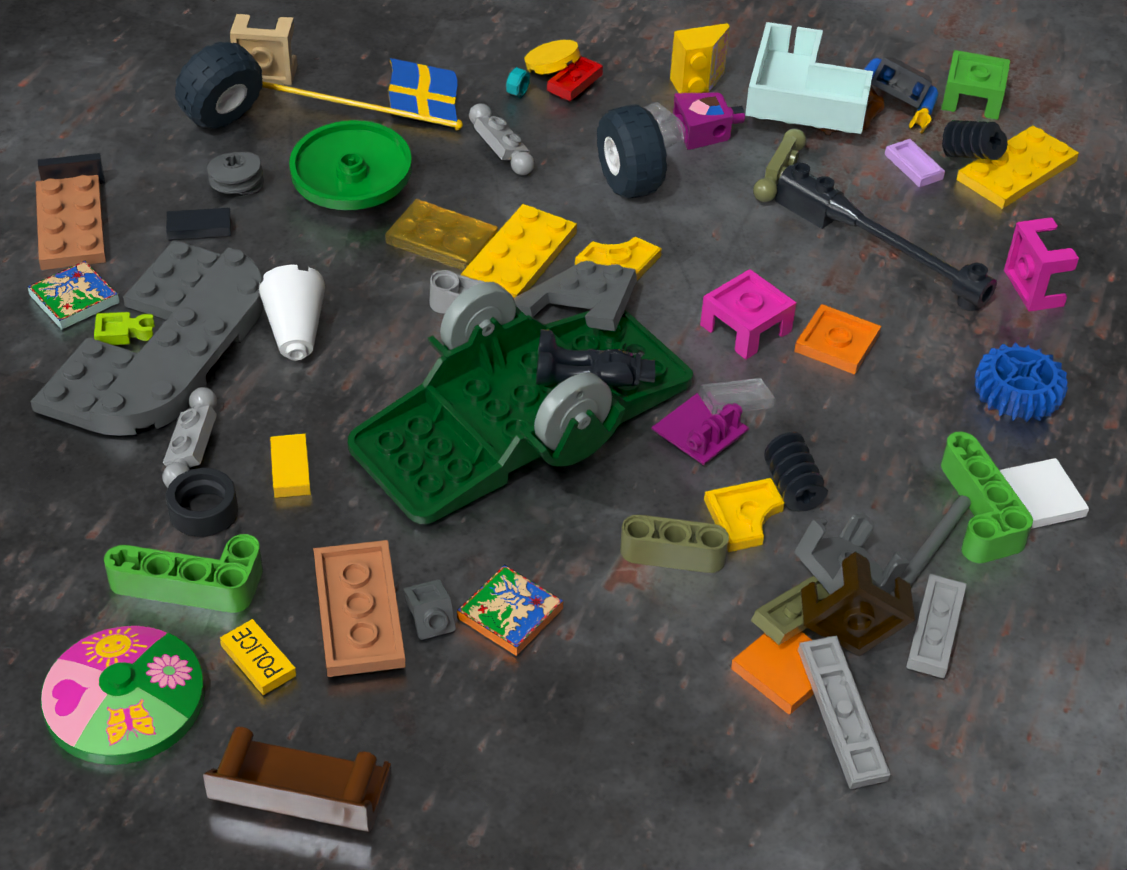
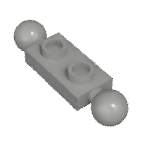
M479 103L474 105L470 109L469 118L474 124L475 130L501 160H511L512 170L516 174L521 176L530 174L534 169L535 161L532 155L529 154L528 148L521 142V138L513 133L505 120L492 116V111L486 104Z
M201 387L195 389L189 397L191 409L180 413L163 461L166 468L163 471L162 479L167 488L178 475L190 470L189 467L201 464L217 413L214 411L217 405V397L209 388Z

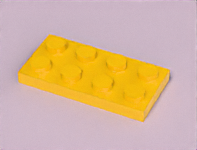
M1032 125L1008 140L1006 152L1001 158L997 160L977 159L960 169L956 180L1003 209L1077 162L1079 152L1069 147L1066 143L1045 133L1042 129Z
M522 204L466 267L461 276L483 282L498 283L515 298L528 291L574 237L577 233V223Z

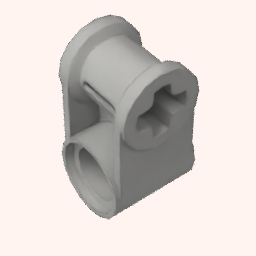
M448 270L434 272L430 278V307L438 313L445 314L452 302L461 293L474 285L484 282L461 276Z

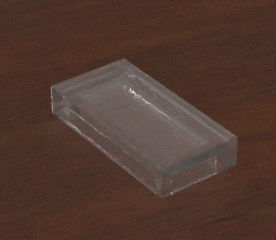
M761 378L702 384L699 390V396L712 415L720 414L726 404L733 403L738 404L742 411L773 408L776 399Z

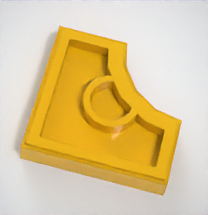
M638 237L620 244H601L592 241L575 257V265L583 261H593L595 264L602 265L618 264L625 268L635 269L638 281L661 257L662 248Z
M772 478L705 491L704 501L715 525L723 527L729 535L728 552L763 545V524L771 516L783 512L784 501Z

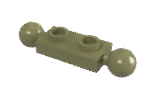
M794 128L784 134L781 144L766 167L765 178L759 179L753 187V194L757 200L770 202L776 197L777 184L781 174L788 166L797 163L799 151L806 144V136L801 130Z

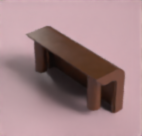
M236 727L218 770L212 768L203 773L207 798L210 800L371 832L391 775V763L384 761L383 767L376 766V756L365 751L359 752L355 761L252 741L254 734L251 730L245 727Z

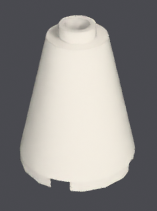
M298 265L279 266L264 274V281L259 283V294L280 353L290 360H302L310 355L314 348L325 294V281L318 271L308 267L307 272L298 270Z

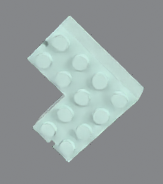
M766 22L748 88L745 116L783 121L787 124L808 125L819 129L827 128L840 130L845 133L862 134L873 71L818 63L823 30L797 27L794 53H788L792 26Z

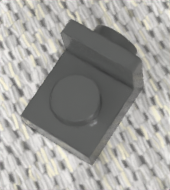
M440 579L403 588L405 602L414 616L419 639L423 640L455 631L451 598Z

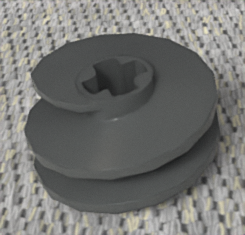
M225 153L212 159L207 167L209 183L218 192L249 195L257 193L263 187L264 178L261 160L258 155L253 153Z

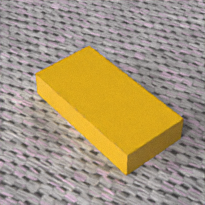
M306 434L270 437L274 497L311 495Z

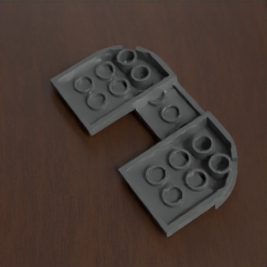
M173 240L123 296L125 307L152 314L153 316L166 319V321L139 353L87 337L31 400L33 411L97 433L118 436L135 435V428L142 429L152 424L158 429L174 421L180 416L181 412L189 408L191 393L195 389L207 385L205 375L231 342L240 343L260 318L264 305L259 294V283H262V278L257 265L248 256L243 254L242 251L228 247L223 254H219Z

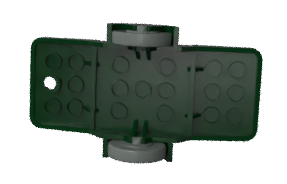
M484 282L465 290L447 309L440 329L444 345L433 335L427 338L429 344L441 357L438 358L423 383L355 427L348 436V450L409 519L419 524H428L507 484L509 472L540 456L553 466H568L582 461L597 451L611 437L619 424L690 387L693 380V371L626 310L623 312L616 331L588 327L585 315L589 311L543 324L530 315L526 316L516 306L513 296L500 284ZM541 329L553 331L557 346L568 350H587L591 348L595 350L621 349L631 353L643 351L644 355L641 359L655 360L654 383L639 381L638 386L615 387L608 386L593 373H581L561 383L549 386L536 385Z

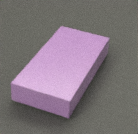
M911 139L886 147L885 156L919 188L943 180L945 170Z

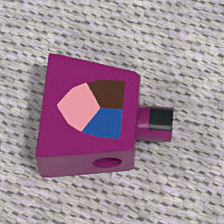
M675 93L673 119L687 150L728 141L731 137L732 124L744 123L745 121L743 106L728 107L723 95L720 93Z

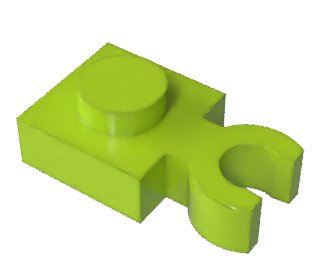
M130 312L96 313L94 339L111 345L130 344V338L134 337L142 341H149L154 335V316L152 314H142L136 318H131Z

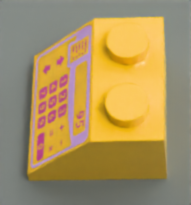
M728 23L674 31L670 79L678 93H709L724 75L730 28Z

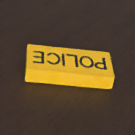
M253 619L220 637L222 648L263 696L296 677V668Z

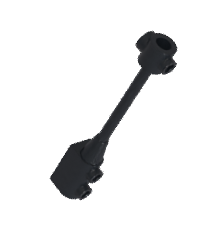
M802 162L788 166L781 174L777 184L775 202L821 229L828 226L834 220L862 228L953 281L951 291L958 295L957 304L962 309L977 311L994 294L997 280L987 275L988 268L984 264H967L961 270H958L864 216V213L850 202L843 192L834 188L835 182L832 178L828 176L817 178L811 175L808 164Z

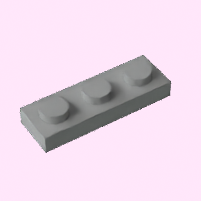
M932 574L929 575L906 665L907 669L940 678L945 677L966 583Z

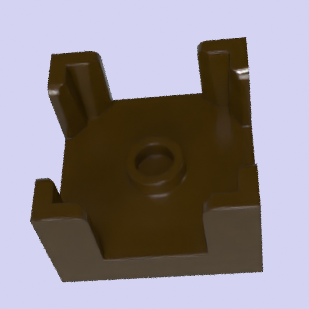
M856 551L842 561L844 586L818 603L817 583L811 582L801 589L804 626L825 638L837 636L841 647L858 656H861L915 621L910 583L897 577L895 579L896 588H894L895 597L873 585L870 562Z

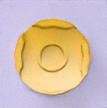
M564 39L542 44L527 53L524 59L529 72L534 70L535 74L543 75L568 67L567 62L572 60L575 63L581 55L577 42Z

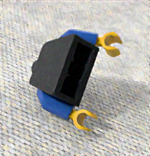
M883 57V59L875 58L871 60L864 68V70L873 71L871 84L918 108V111L909 123V128H912L916 123L921 126L922 130L920 133L922 134L931 122L930 115L938 98V90L932 85L930 76L896 58Z

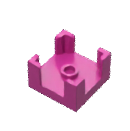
M1052 217L1016 223L1004 272L1029 312L1064 307L1067 299L1065 293L1045 296L1050 276L1054 273L1075 270L1079 257L1072 248L1048 251L1037 233L1057 230L1058 225Z
M749 269L703 296L700 325L711 333L714 331L715 316L737 332L735 351L747 360L758 352L760 333L778 322L780 337H784L792 332L797 302Z

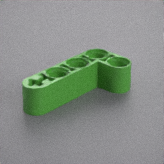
M954 432L950 434L947 438L941 468L959 495L970 499L971 505L969 509L974 515L968 522L961 551L963 555L972 562L987 563L1022 552L1033 525L1031 513L973 435L967 432Z
M240 534L229 539L220 560L130 545L115 546L108 550L104 556L110 588L117 594L229 613H237L249 607L263 572L260 544L254 536L249 534Z

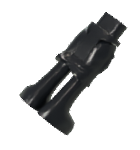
M541 329L536 385L549 386L561 383L581 373H593L608 386L615 387L638 386L639 381L654 383L655 360L641 359V354L638 353L635 354L634 358L631 352L621 349L595 350L590 348L587 350H568L557 346L553 331Z

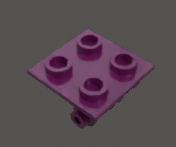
M696 393L652 426V430L702 465H705L747 432L749 427L740 422L743 411L738 404H726L722 410Z

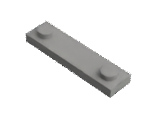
M837 636L801 642L798 652L849 788L854 789L887 782L891 776Z

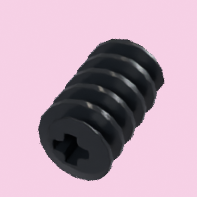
M952 120L944 128L942 148L947 157L997 160L1006 152L1008 146L1007 136L1001 131L999 124L996 122Z
M788 432L777 436L768 444L764 452V458L785 505L794 511H808L824 501L827 497L828 489L824 487L823 477L819 474L817 465L814 464L813 456L809 454L810 451L805 444L803 436L798 432Z

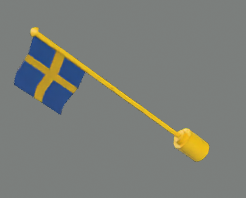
M390 58L392 66L389 86L390 108L264 81L262 85L264 88L455 127L456 131L461 130L463 127L462 121L457 120L455 101L458 83L455 72L451 70Z

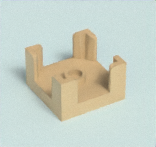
M236 14L230 31L231 43H238L253 56L261 66L262 81L280 85H292L298 66L297 55H292L291 53L294 19L292 17H279L275 30L247 28L250 15Z

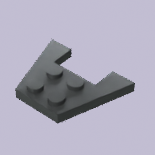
M583 261L514 298L515 304L526 316L530 315L532 317L548 303L591 309L585 315L588 327L616 331L637 282L636 270L625 268L618 264L602 265L595 264L593 261Z

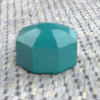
M517 67L513 69L506 81L507 93L521 98L528 90L530 73Z

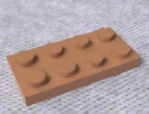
M81 175L73 178L36 181L38 253L41 270L71 267L82 261H86L88 264L106 263L101 191L98 175Z
M388 540L313 548L327 677L405 668V654Z

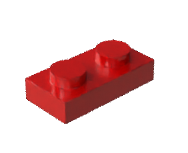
M580 56L577 62L573 63L572 61L567 65L568 67L547 81V91L571 101L603 75V65Z

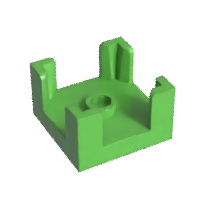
M954 50L941 110L956 111L959 94L988 98L984 116L998 120L1005 93L1010 60Z

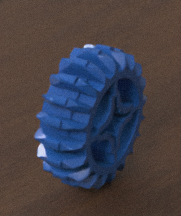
M1014 343L1012 347L1002 344L999 349L991 348L990 352L983 355V358L980 360L974 376L976 378L975 392L980 395L981 402L988 404V410L997 409L999 416L1009 415L1013 421L1019 417L1026 423L1031 417L1040 421L1043 416L1051 417L1053 412L1062 405L1068 389L1067 372L1062 370V363L1053 361L1052 354L1044 355L1042 348L1033 350L1030 349L1029 344L1026 347H1019L1017 343Z

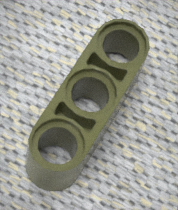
M632 515L627 517L622 524L620 553L625 560L635 564L715 573L720 571L726 563L729 535L723 527L715 524L647 515Z

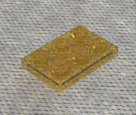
M415 199L385 235L387 244L464 271L496 235L498 227Z

